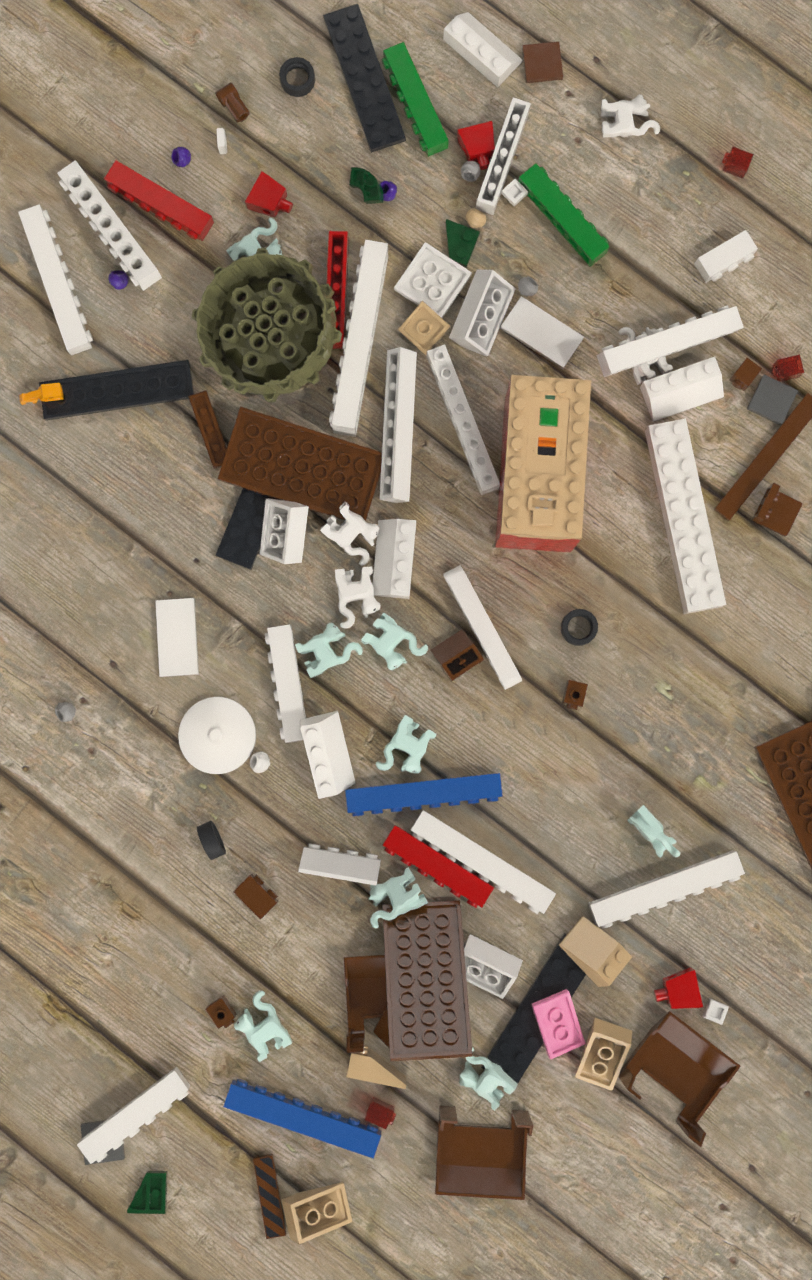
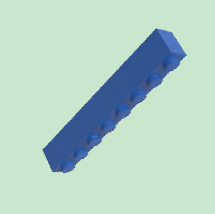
M500 773L345 790L347 811L352 813V816H362L364 811L380 814L383 813V809L399 812L402 811V807L418 810L422 809L421 805L437 808L441 807V803L455 806L460 805V801L466 800L468 804L479 803V799L487 798V802L499 801L498 797H503Z
M242 1079L232 1081L223 1106L224 1108L374 1159L382 1132L378 1126L361 1124L360 1120L349 1117V1119L341 1117V1114L336 1111H330V1113L323 1111L322 1107L314 1104L311 1106L306 1105L304 1101L293 1098V1100L285 1098L286 1095L283 1093L268 1092L263 1086H250L247 1081Z

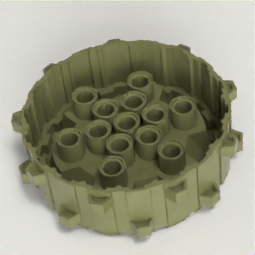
M258 248L253 256L240 258L226 268L219 266L213 271L214 279L204 291L200 306L192 311L191 318L197 321V338L202 349V354L199 358L201 364L204 367L213 366L214 370L223 377L221 384L228 390L234 388L235 392L242 395L246 392L253 395H263L267 402H276L280 394L294 392L306 383L315 385L320 380L319 371L329 360L333 345L341 341L342 333L336 329V306L334 300L331 299L334 291L329 284H319L311 274L312 264L306 259L298 262L297 259L269 254L266 248ZM282 286L281 291L276 292V289ZM276 304L275 309L270 311V307ZM258 309L257 313L252 315L253 310ZM306 313V317L300 320V316ZM288 318V321L282 324V320ZM267 322H270L269 327L266 328V329H263L264 325H265ZM252 327L251 331L245 334L246 329ZM233 331L232 337L228 338V334ZM282 336L281 340L275 343L276 338ZM263 340L262 346L257 347L258 342ZM294 349L293 354L287 356L289 350ZM257 358L256 364L251 366L252 360Z

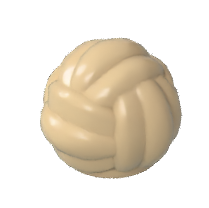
M475 208L470 209L466 213L467 224L471 228L484 226L486 214Z

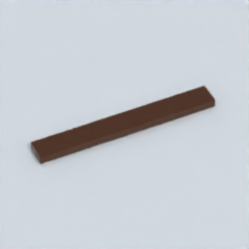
M809 393L804 396L714 508L727 521L734 516L812 419V396Z

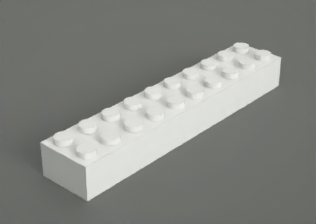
M365 240V245L360 248V264L357 265L356 269L357 282H354L353 286L354 301L351 300L349 308L351 319H347L346 324L348 338L344 337V356L340 357L339 363L341 374H337L336 379L338 393L334 392L332 402L334 404V411L330 412L329 417L333 433L356 437L388 262V243Z
M686 418L649 425L645 430L683 612L684 614L722 607L726 605Z

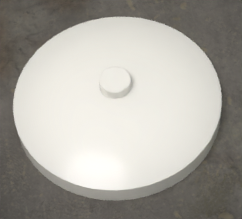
M211 697L197 702L186 712L179 727V745L187 761L198 770L210 774L228 773L242 766L252 754L256 742V728L251 715L242 705L228 698Z

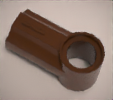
M231 82L215 92L221 105L228 109L237 123L243 122L250 115L249 110L240 99L237 89Z

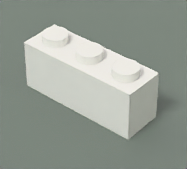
M745 230L700 256L694 265L706 283L710 280L714 282L723 276L722 273L727 270L728 272L735 270L739 263L743 261L747 263L752 260L758 248Z

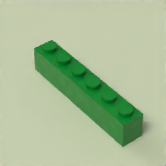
M402 42L383 50L384 58H382V64L385 70L388 69L390 72V82L398 90L396 94L400 103L403 102L405 105V115L413 123L411 124L413 133L419 136V145L422 152L425 151L429 157L448 149L449 140L405 43Z
M535 163L519 176L518 182L528 191L527 196L590 267L607 254L610 247L607 239L596 232L597 230L593 223L588 222L584 218L583 212L579 208L576 209L570 197L560 191L557 182L552 181L548 177L543 167H539Z

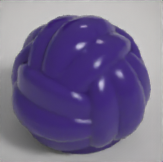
M179 146L175 148L171 154L172 162L177 167H186L191 161L190 151L185 147Z
M391 181L381 182L383 201H392L396 197L397 186Z
M114 270L109 274L108 280L112 287L120 290L127 286L129 277L125 271Z

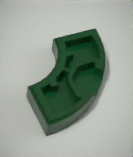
M351 167L349 185L362 191L364 202L366 204L383 203V190L377 178L363 168Z

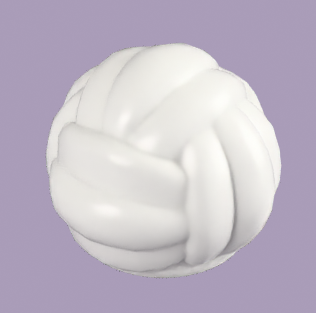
M257 752L252 755L250 767L254 772L262 773L268 769L270 759L265 752Z

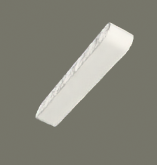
M461 565L445 572L443 576L503 688L506 690L520 683L522 678Z

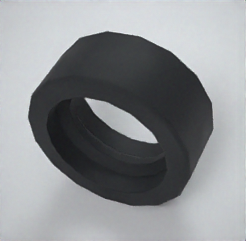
M294 57L285 61L280 68L281 86L287 94L301 97L311 92L315 84V74L309 61L304 58ZM297 68L305 70L308 73L306 83L300 86H293L287 82L286 77L289 71Z
M585 609L570 611L561 623L563 638L574 646H583L590 643L598 632L596 617ZM577 616L586 618L590 623V632L582 639L573 637L568 630L570 620Z
M212 821L197 827L199 839L210 860L226 854L222 838Z

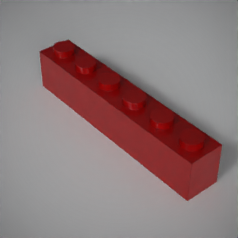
M115 160L104 178L107 188L111 192L122 194L123 198L130 203L136 202L142 210L155 213L159 220H167L173 228L179 231L181 229L184 230L194 240L199 239L203 241L214 224L212 216L117 160Z
M329 231L327 284L334 291L331 299L334 300L336 306V329L342 333L341 341L335 343L332 349H343L344 337H346L348 231Z
M394 825L383 843L384 851L392 856L396 853L402 857L400 861L408 866H411V864L418 867L417 871L425 877L428 874L435 878L434 882L439 886L444 887L446 885L450 887L452 894L459 898L461 895L468 899L467 903L474 908H477V906L482 908L494 889V886L480 879L472 872L453 862L397 825Z

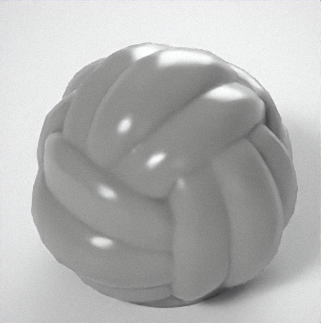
M467 161L461 167V176L466 181H475L480 175V166L475 161Z
M529 276L523 277L518 282V290L523 296H533L538 291V284Z
M58 703L55 708V714L61 722L72 721L75 717L76 709L72 703Z

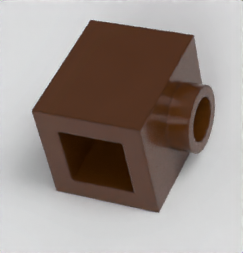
M573 680L567 681L562 703L566 704V708L577 710L578 707H583L588 684Z
M225 995L208 1005L205 1009L218 1029L222 1026L227 1028L235 1022L234 1018L237 1013Z

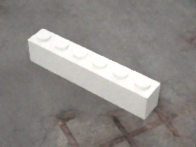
M516 98L512 99L477 199L476 209L494 215L529 114L531 103Z
M289 624L267 628L268 633H265V640L267 645L270 644L271 652H268L269 663H273L274 671H271L272 682H276L277 690H274L275 701H279L280 709H277L278 720H282L283 728H280L281 739H285V743L301 741L303 736L300 720L305 719L306 714L292 626Z
M175 1067L80 1139L77 1146L90 1164L94 1161L99 1163L108 1155L106 1152L112 1148L114 1150L119 1148L124 1143L123 1139L127 1136L132 1138L140 1131V1126L144 1123L149 1125L156 1119V1114L160 1111L164 1113L173 1106L171 1104L176 1099L180 1101L189 1094L187 1091L190 1088V1084L180 1070Z

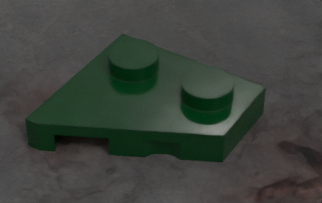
M446 219L449 258L467 268L480 231Z
M147 1171L127 1209V1213H166L168 1171Z

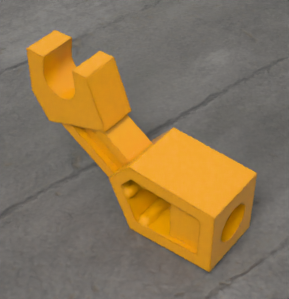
M60 383L41 384L38 390L19 395L22 405H26L27 402L36 404L38 399L44 402L64 399Z

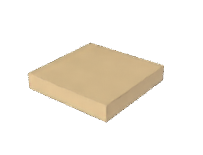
M422 301L399 327L398 331L421 352L427 355V351L435 346L451 326Z

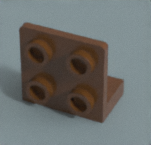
M773 483L767 488L752 521L786 537L802 507V503L779 492L780 485Z

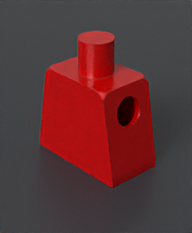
M489 121L458 129L457 139L467 161L478 162L480 170L488 169L489 159L492 158L495 150L493 122Z
M261 171L245 200L247 209L270 217H276L279 210L289 214L293 207V203L286 200V188L263 171Z
M691 967L663 978L664 988L654 990L656 1002L667 1000V1004L671 1009L703 1007L696 972Z

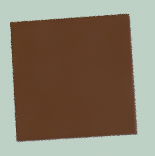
M559 41L522 46L526 83L563 80Z

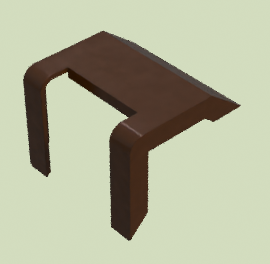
M385 955L344 957L348 1017L347 1053L363 1052L365 1041L364 1019L380 1018L387 1007Z
M669 1011L649 1030L621 1068L618 1077L625 1088L641 1100L642 1097L633 1086L635 1077L642 1069L686 1105L679 1113L676 1122L689 1139L702 1147L706 1132L697 1122L741 1066Z
M440 1105L435 1195L525 1200L527 1133L529 1136H532L533 1123L529 1112L526 1110H512L511 1128L455 1125L458 1122L456 1107Z

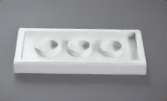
M522 296L500 327V329L561 369L565 367L584 338Z
M195 599L156 600L159 677L198 675Z

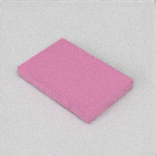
M567 989L531 1004L547 1055L550 1059L586 1044L570 993Z

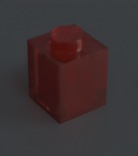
M732 147L729 153L726 152L722 163L725 165L722 171L743 179L754 154Z
M800 354L778 359L773 364L772 373L777 378V381L783 382L799 378L805 373Z
M375 1097L372 1098L365 1114L366 1121L383 1129H387L389 1124L392 1125L396 1117L394 1106Z

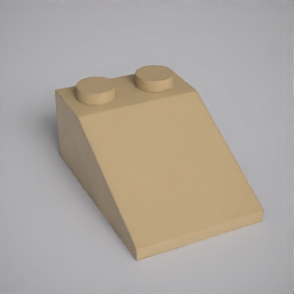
M584 916L578 920L559 944L598 987L610 986L632 958L619 942Z
M594 1018L575 1078L612 1091L631 1047L632 1030Z
M364 1044L363 1052L351 1053L347 1072L348 1078L406 1089V1076L375 1051L368 1049L369 1046Z
M343 1182L299 1192L281 1200L290 1239L298 1244H302L352 1222Z

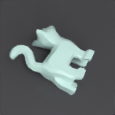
M268 219L269 228L257 227L250 234L244 236L241 241L234 243L226 251L231 259L236 261L243 255L249 257L256 254L257 249L261 248L257 240L258 235L269 236L274 234L277 230L275 219ZM276 238L266 249L269 254L282 255L281 246Z
M384 612L380 619L377 618L373 623V627L376 629L381 628L384 631L381 637L377 638L372 634L366 633L361 639L363 644L369 643L377 654L385 658L387 668L391 671L399 668L403 663H407L402 654L394 651L403 639L409 640V649L416 656H422L428 651L426 644L421 648H417V640L413 633L398 626L394 619Z
M328 623L323 633L314 636L306 644H295L298 653L307 654L314 652L316 660L304 662L310 678L323 674L328 668L344 664L349 660L352 650L361 655L363 653L361 645L355 642L348 643L343 650V655L337 656L329 643L338 641L346 635L333 623Z
M405 715L398 725L396 734L385 746L383 752L386 762L381 763L377 761L376 767L383 771L390 769L394 762L391 751L396 748L409 754V757L403 762L401 771L419 774L422 770L420 760L426 753L428 742L430 739H434L437 734L427 730L419 739L414 737L412 731L417 729L419 724L413 722V719Z
M644 805L627 820L638 829L645 839L652 843L653 849L659 858L663 856V852L666 849L674 857L680 856L679 850L673 846L677 841L663 833V825Z
M409 867L404 870L402 876L390 878L383 884L370 885L371 896L369 900L374 901V906L376 907L389 896L393 908L390 913L383 910L373 913L370 918L372 927H379V918L389 921L395 919L398 915L405 914L428 903L424 894L418 896L421 889L417 883L412 886L410 891H406L405 888L415 880Z
M264 991L256 992L252 1002L258 1010L267 1011L268 1017L254 1025L252 1016L246 1008L244 1014L234 1024V1028L245 1033L249 1043L258 1051L257 1059L259 1062L266 1059L267 1054H269L266 1044L268 1040L272 1038L275 1040L277 1050L281 1046L285 1048L292 1044V1039L288 1031L281 1025L275 1008L271 1004L260 1001L265 995Z
M484 1056L465 1057L467 1061L465 1062L464 1070L460 1074L459 1084L472 1088L479 1096L488 1100L491 1103L492 1110L495 1111L500 1105L499 1101L504 1096L503 1092L497 1089V1086H502L504 1091L510 1095L516 1089L517 1083L499 1065L491 1062L488 1058ZM471 1064H483L485 1070L479 1076Z

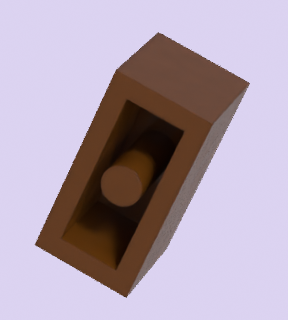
M251 874L233 892L261 920L279 902L276 899L278 895L271 888L268 890L263 885L265 882L260 876Z

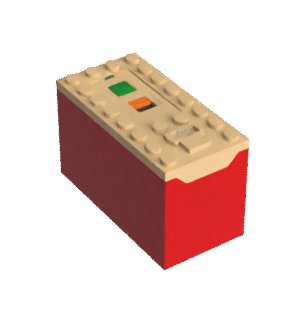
M511 375L504 402L495 547L571 553L582 539L591 380Z

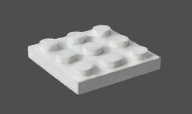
M425 242L395 285L394 290L416 305L424 301L443 318L471 277L472 272Z

